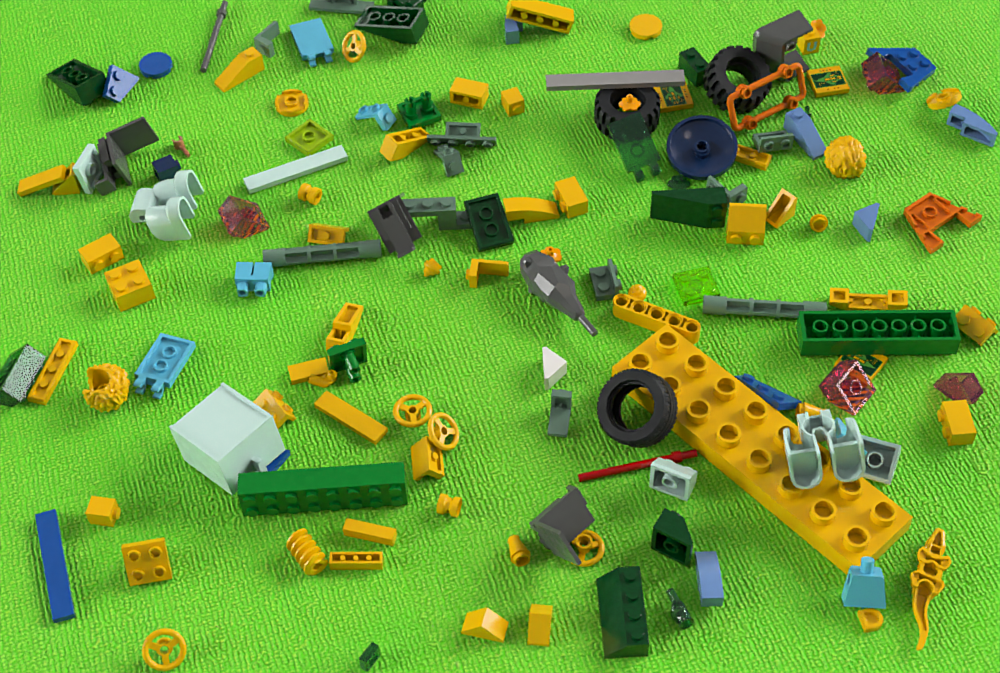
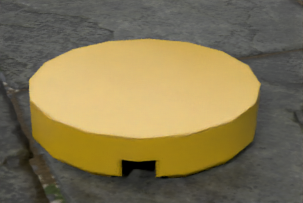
M640 14L631 19L629 28L631 34L638 39L649 40L652 37L654 39L661 34L662 21L651 14Z
M946 88L941 90L942 93H933L926 101L929 109L939 110L955 105L962 99L961 91L957 88Z
M298 89L285 90L280 96L278 94L275 99L276 111L286 117L299 116L309 106L307 95Z

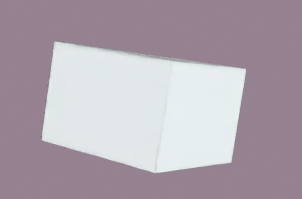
M542 347L545 390H549L567 373V361L549 348Z

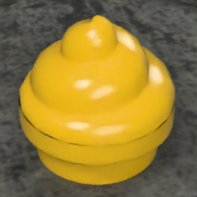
M815 214L811 217L809 224L812 230L822 232L828 226V220L822 214Z
M430 258L429 261L426 260L424 262V276L438 275L442 266L433 258Z
M635 284L629 288L628 295L644 300L647 291L644 286Z

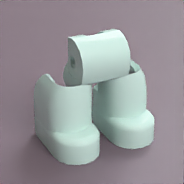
M180 170L176 172L174 178L160 181L154 185L153 189H139L136 192L129 218L133 223L146 222L151 233L160 240L191 239V234L183 219L194 218L195 213L193 210L197 209V204L192 195H202L204 189L193 170Z
M819 409L820 415L809 416L807 411L803 414H797L798 429L802 442L800 445L792 443L789 428L783 430L789 474L795 487L810 489L822 481L821 453L817 442L826 441L835 478L842 482H852L863 476L866 469L864 444L854 418H845L846 435L836 438L835 421L832 418L830 409Z

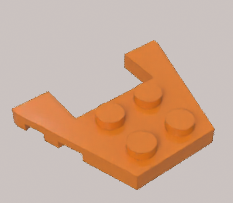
M931 192L906 207L903 212L930 254L943 247L944 241L933 233L935 230L955 217L969 228L982 219L981 214L977 212L976 214L967 211L968 208L963 206H954L951 204V201Z

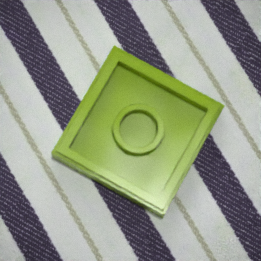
M311 119L285 136L287 143L306 156L315 154L334 139L332 133Z

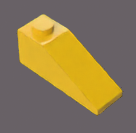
M253 46L239 53L214 81V84L225 93L263 71L265 68L262 54Z
M422 127L386 134L379 152L389 161L403 159L428 142L427 135L430 134Z

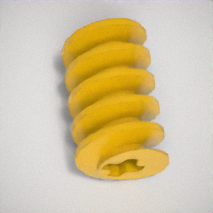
M302 528L289 537L286 547L291 552V555L295 557V560L299 563L305 574L308 576L317 575L326 568L329 561L325 559V554L321 552V548L316 546V541L312 540V536L308 534L307 529Z

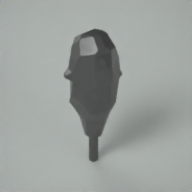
M538 250L525 253L520 260V271L528 285V292L536 295L542 302L552 308L563 312L574 321H579L592 337L596 336L598 331L584 316L585 311L576 296L575 281L568 276V265L559 266L552 256L543 254Z

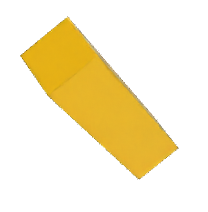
M346 518L343 526V534L345 536L394 546L397 537L395 528Z
M330 552V570H383V552Z

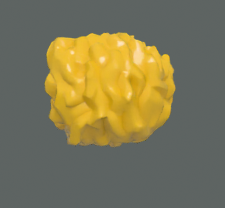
M850 135L840 136L831 141L824 151L826 168L833 175H836L837 178L860 177L864 171L863 169L866 167L865 160L867 156L863 152L864 146H862L858 139Z
M109 363L99 364V366L94 365L87 369L89 390L84 389L82 394H84L83 398L91 408H95L100 412H110V410H117L124 401H127L130 380L127 379L128 374L125 372V369L116 364L111 365Z

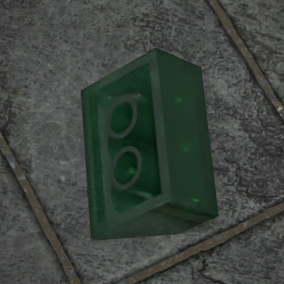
M25 344L11 353L0 370V405L14 407L19 403L22 404L28 396L26 394L28 388L30 389L36 382V374L44 367L43 361L46 356L29 344Z

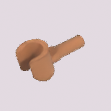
M178 136L179 141L172 139L175 149L182 150L187 157L191 156L185 148L181 136Z

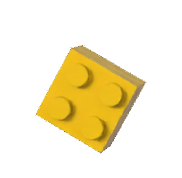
M139 259L104 272L108 287L120 312L156 298L152 284Z

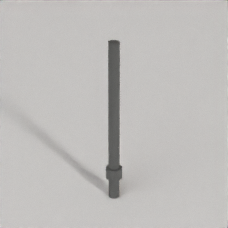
M226 0L222 1L216 13L217 19L200 71L203 73L207 71L223 19L227 15L228 2Z

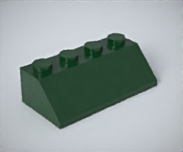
M640 566L618 567L596 579L604 659L648 656L649 637Z

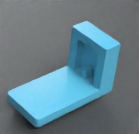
M387 104L365 105L358 110L359 112L355 116L357 120L375 118L383 131H387L397 120Z

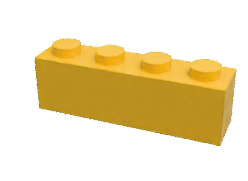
M509 0L506 6V18L569 34L574 23V9L539 0Z

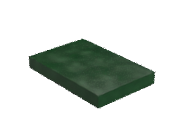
M498 193L463 202L479 252L514 243V238Z

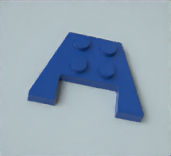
M868 48L866 55L875 63L888 59L900 69L906 77L900 78L898 84L908 93L912 91L913 87L918 86L922 80L925 81L937 68L915 48Z

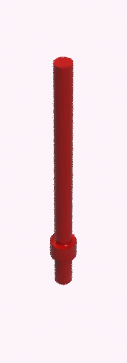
M696 449L683 452L678 450L671 452L669 455L660 456V458L669 459L674 463H681L685 459L698 457ZM659 457L578 474V480L583 482L648 468Z

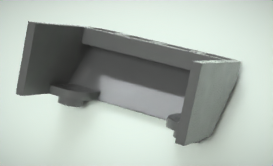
M797 10L758 28L753 34V52L757 51L761 58L764 57L767 61L766 65H769L771 69L769 73L776 72L781 64L791 65L796 62L802 65L803 73H805L810 68L797 50H791L796 47L798 38L812 32L813 28L801 11ZM796 70L793 71V75L790 78L784 79L780 77L776 80L788 82L797 76Z

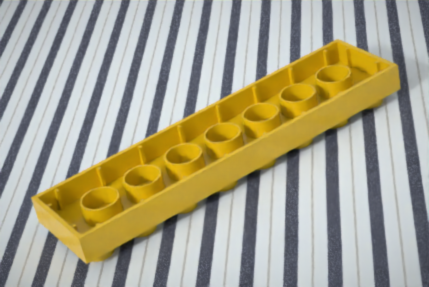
M668 324L664 325L612 367V377L623 370L637 368L654 373L667 381L674 390L673 392L677 398L676 402H678L677 419H675L674 427L671 430L846 575L850 566H861L862 557H872L876 561L909 530L913 516L863 477L852 482H842L835 478L831 466L830 453L818 442L823 470L822 481L810 489L795 487L789 474L783 430L789 428L792 443L800 445L802 442L798 426ZM640 387L628 393L630 397L653 414L654 400L647 388Z

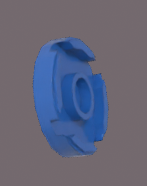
M162 52L149 53L139 62L141 74L153 79L168 75L173 67L171 57Z

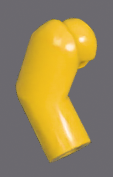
M329 370L321 377L311 374L308 383L326 388L337 380V372Z

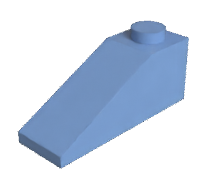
M801 107L787 112L783 128L788 133L794 134V140L812 160L824 156L826 147L806 112Z

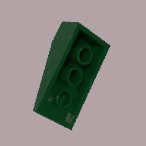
M367 5L354 27L402 44H417L429 25V21L424 8Z
M72 59L46 74L52 82L82 106L90 105L93 100L103 96L106 82L104 72L76 59Z
M725 187L652 191L650 218L706 229L724 228L728 205Z

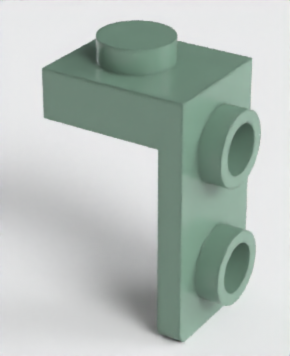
M273 21L254 37L256 50L269 58L275 55L273 42L271 41L280 34L277 21Z
M447 144L440 145L436 150H433V153L442 159L447 177L464 172L459 151Z
M711 175L707 177L706 188L724 187ZM742 183L731 191L725 188L728 208L729 203H743L746 200L748 187Z
M552 389L551 412L547 432L549 436L567 437L572 406V391Z

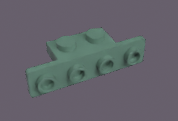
M311 0L309 10L362 14L366 6L374 5V2L360 0Z
M446 122L445 135H427L428 143L435 146L441 144H448L449 146L465 144L467 147L482 145L483 147L491 148L497 145L496 137H480L481 123Z

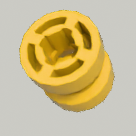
M303 183L298 191L299 200H307L313 205H317L322 197L321 188H313L307 183Z
M441 493L437 502L436 512L442 515L449 513L451 517L457 518L460 514L462 498L456 496L451 498L448 494Z

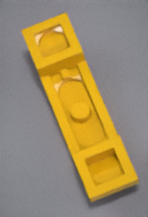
M830 288L829 305L846 311L902 310L908 307V291L888 290V295L849 293V288Z

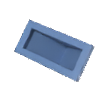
M879 203L854 212L852 225L868 242L871 241L880 206Z

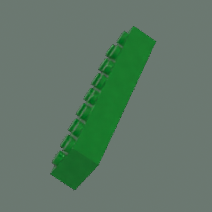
M955 310L799 311L796 324L800 356L957 354L961 342Z
M404 462L238 473L237 495L243 516L256 517L258 515H278L283 513H316L325 510H357L367 507L380 508L382 506L399 507L408 505Z

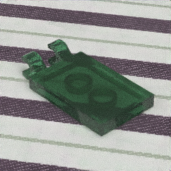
M640 112L607 124V128L627 173L633 172L637 183L644 181L645 176L641 168L648 165L653 176L660 174L661 168L657 162L661 158Z

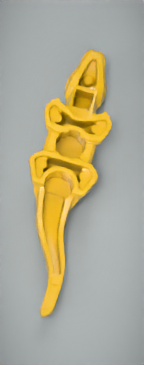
M936 528L927 539L924 547L918 550L917 559L919 564L917 570L910 573L912 608L919 626V640L916 647L918 651L923 649L928 636L927 608L929 602L944 589L945 584L941 577L943 571H946L951 564L949 555L943 556L946 548L945 531L940 528Z

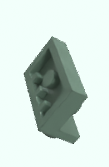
M612 259L607 260V266L589 268L596 301L613 299L615 295L619 294V290H622L621 280L616 277L618 276L617 266L613 265Z

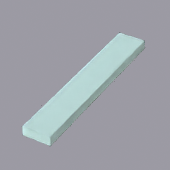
M342 145L245 177L243 180L249 194L348 161V156Z

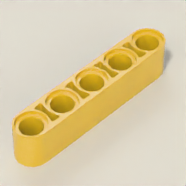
M617 294L613 298L612 312L615 317L654 332L668 324L692 344H696L699 341L701 325L697 320L626 294Z

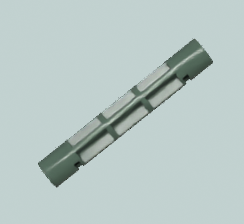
M380 239L263 250V262H271L272 267L382 257Z
M703 296V314L748 315V317L757 315L774 316L775 318H798L799 311H827V302H786L780 299L769 301L754 300V298L734 299L727 298V296Z

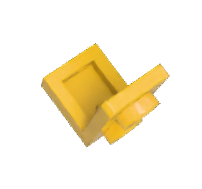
M472 259L470 269L466 271V280H469V287L477 288L479 274L509 276V262Z

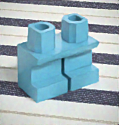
M236 262L235 283L238 296L246 297L249 291H254L256 296L265 297L267 291H271V280L274 277L272 263L255 262L254 265L253 262Z

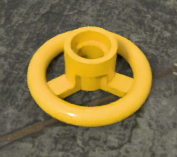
M351 30L343 39L342 53L348 62L356 63L361 60L366 51V40L362 32ZM352 36V42L350 43V46L347 47L348 40ZM355 52L358 55L355 58H351L348 54Z
M409 394L401 397L393 407L395 420L404 427L415 428L422 426L432 415L430 401L418 394ZM409 400L421 401L416 405L408 406L403 404ZM426 407V414L421 419V409ZM399 410L405 412L406 421L400 417Z
M434 413L428 421V435L437 448L444 451L452 450L459 441L457 424L446 413ZM439 418L445 419L450 424L451 428H447L445 425H443ZM453 435L452 442L445 445V437Z
M585 529L571 541L578 549V558L582 562L579 565L580 567L592 566L598 563L604 555L605 545L602 538L591 530ZM598 548V553L595 557L585 560L586 554L591 549Z
M169 628L153 631L146 637L142 645L144 661L148 666L158 671H169L178 667L184 660L187 652L186 642L182 635ZM160 635H169L174 637L173 639H170L168 637H162L158 639L156 643L152 642L154 638ZM179 643L180 653L177 659L170 663L169 654L172 652L173 647ZM167 646L168 650L162 651L160 648ZM149 649L155 650L162 656L163 665L151 659Z

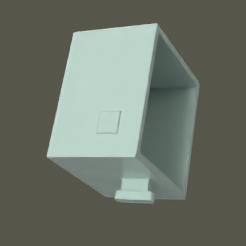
M222 382L219 388L174 425H170L169 428L183 459L233 496L238 489V473L268 471L266 466L286 449L273 416Z

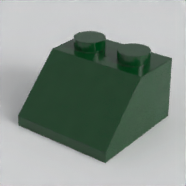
M665 508L653 526L651 549L689 567L693 541L685 519L678 512Z

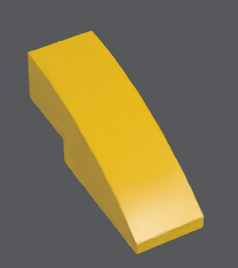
M530 197L503 199V208L508 221L523 219L525 224L560 218L556 202Z
M347 302L344 304L333 321V329L326 338V351L334 345H342L353 339L364 306Z

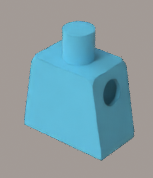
M862 557L861 566L849 567L841 595L845 607L886 609L884 576L880 567H874V558Z

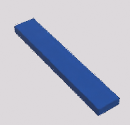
M53 509L35 514L52 620L54 623L75 618L57 511Z

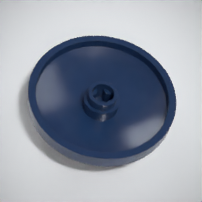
M697 115L682 120L671 130L667 139V157L672 167L681 175L694 180H707L708 176L711 175L717 178L731 168L737 156L738 143L733 130L725 122L712 116Z

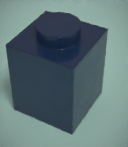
M171 154L151 162L154 174L159 182L174 178L176 172L181 169L178 160H174Z

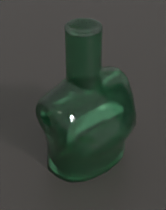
M674 588L668 589L666 593L672 602L670 613L672 620L677 623L680 629L689 628L695 621L690 616L687 606L680 601Z

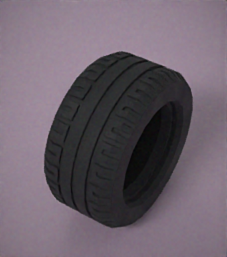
M632 368L618 372L606 382L607 384L604 385L598 397L597 415L601 427L611 439L627 446L643 448L653 446L665 439V436L667 437L674 427L673 424H675L676 415L678 414L677 398L667 381L649 371ZM644 387L653 396L654 411L650 420L643 427L632 430L627 428L622 421L621 405L628 393L634 389Z

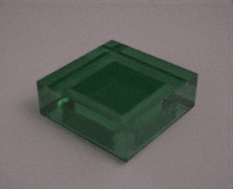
M371 642L359 657L361 669L366 672L371 669L380 657L379 646L374 642Z

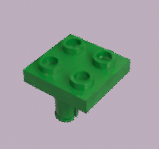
M425 91V95L422 92L420 97L417 98L412 96L409 97V100L405 98L404 102L397 104V110L409 129L424 127L442 120L440 112L431 100V93L429 91Z
M364 337L360 339L355 338L348 343L334 345L328 349L329 370H335L336 372L346 370L351 383L360 381L359 364L368 362Z

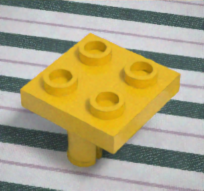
M165 537L122 544L121 550L129 586L172 579L173 575Z

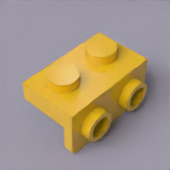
M965 304L956 314L958 328L974 342L982 346L993 333L995 335L998 333L995 327L997 324L988 317L984 319L980 316L982 313L976 307L972 306L970 308Z
M266 388L253 403L273 416L277 429L287 419L294 421L296 417L292 413L293 409L283 402V396L276 390L271 391Z

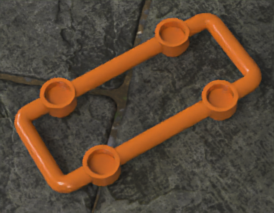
M797 62L791 65L781 64L776 72L748 86L745 84L738 85L736 91L727 97V108L732 130L736 132L743 129L753 130L757 127V122L785 108L789 110L797 108L798 102L806 96L802 65ZM796 70L799 86L798 95H787L782 103L754 117L746 115L741 123L737 124L733 102L735 99H747L751 96L753 90L780 77L784 79L790 78L793 75V71Z

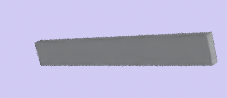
M684 69L546 75V91L685 86Z

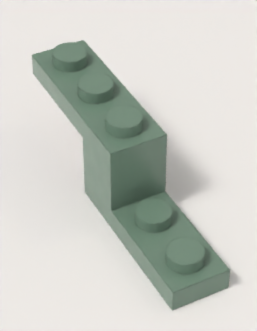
M455 197L402 199L411 217L438 216L439 230L471 229L466 211H456Z

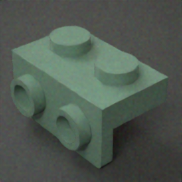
M786 130L753 134L752 141L758 152L762 153L792 149L795 136L793 133L787 134Z

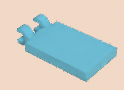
M321 18L289 26L302 60H308L310 67L317 66L315 59L320 56H324L326 63L333 62L331 55L334 53V47Z
M160 333L134 373L136 380L133 386L137 387L135 393L143 395L146 386L151 385V391L155 392L152 397L161 399L164 388L172 387L196 348L195 342Z

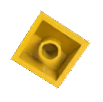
M729 203L726 243L763 245L767 204Z

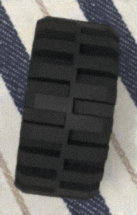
M737 45L735 48L734 46H728L721 49L713 57L703 76V81L705 82L703 86L704 90L708 91L706 93L708 98L713 100L712 103L715 106H720L721 110H728L727 97L735 92L737 87L729 81L726 71L740 73L750 85L772 74L769 73L771 69L769 65H766L767 61L764 57L761 58L757 51H751L749 47L743 48V46ZM772 82L753 90L751 96L747 99H735L733 101L735 112L737 114H744V112L749 113L756 109L768 95Z
M653 87L600 89L596 94L594 120L597 128L605 136H609L612 140L618 139L619 142H634V140L639 141L644 137H648L656 130L659 124L661 105L659 94ZM628 94L633 95L637 101L641 102V106L638 107L637 111L622 112L617 110L621 108L618 106L619 102Z

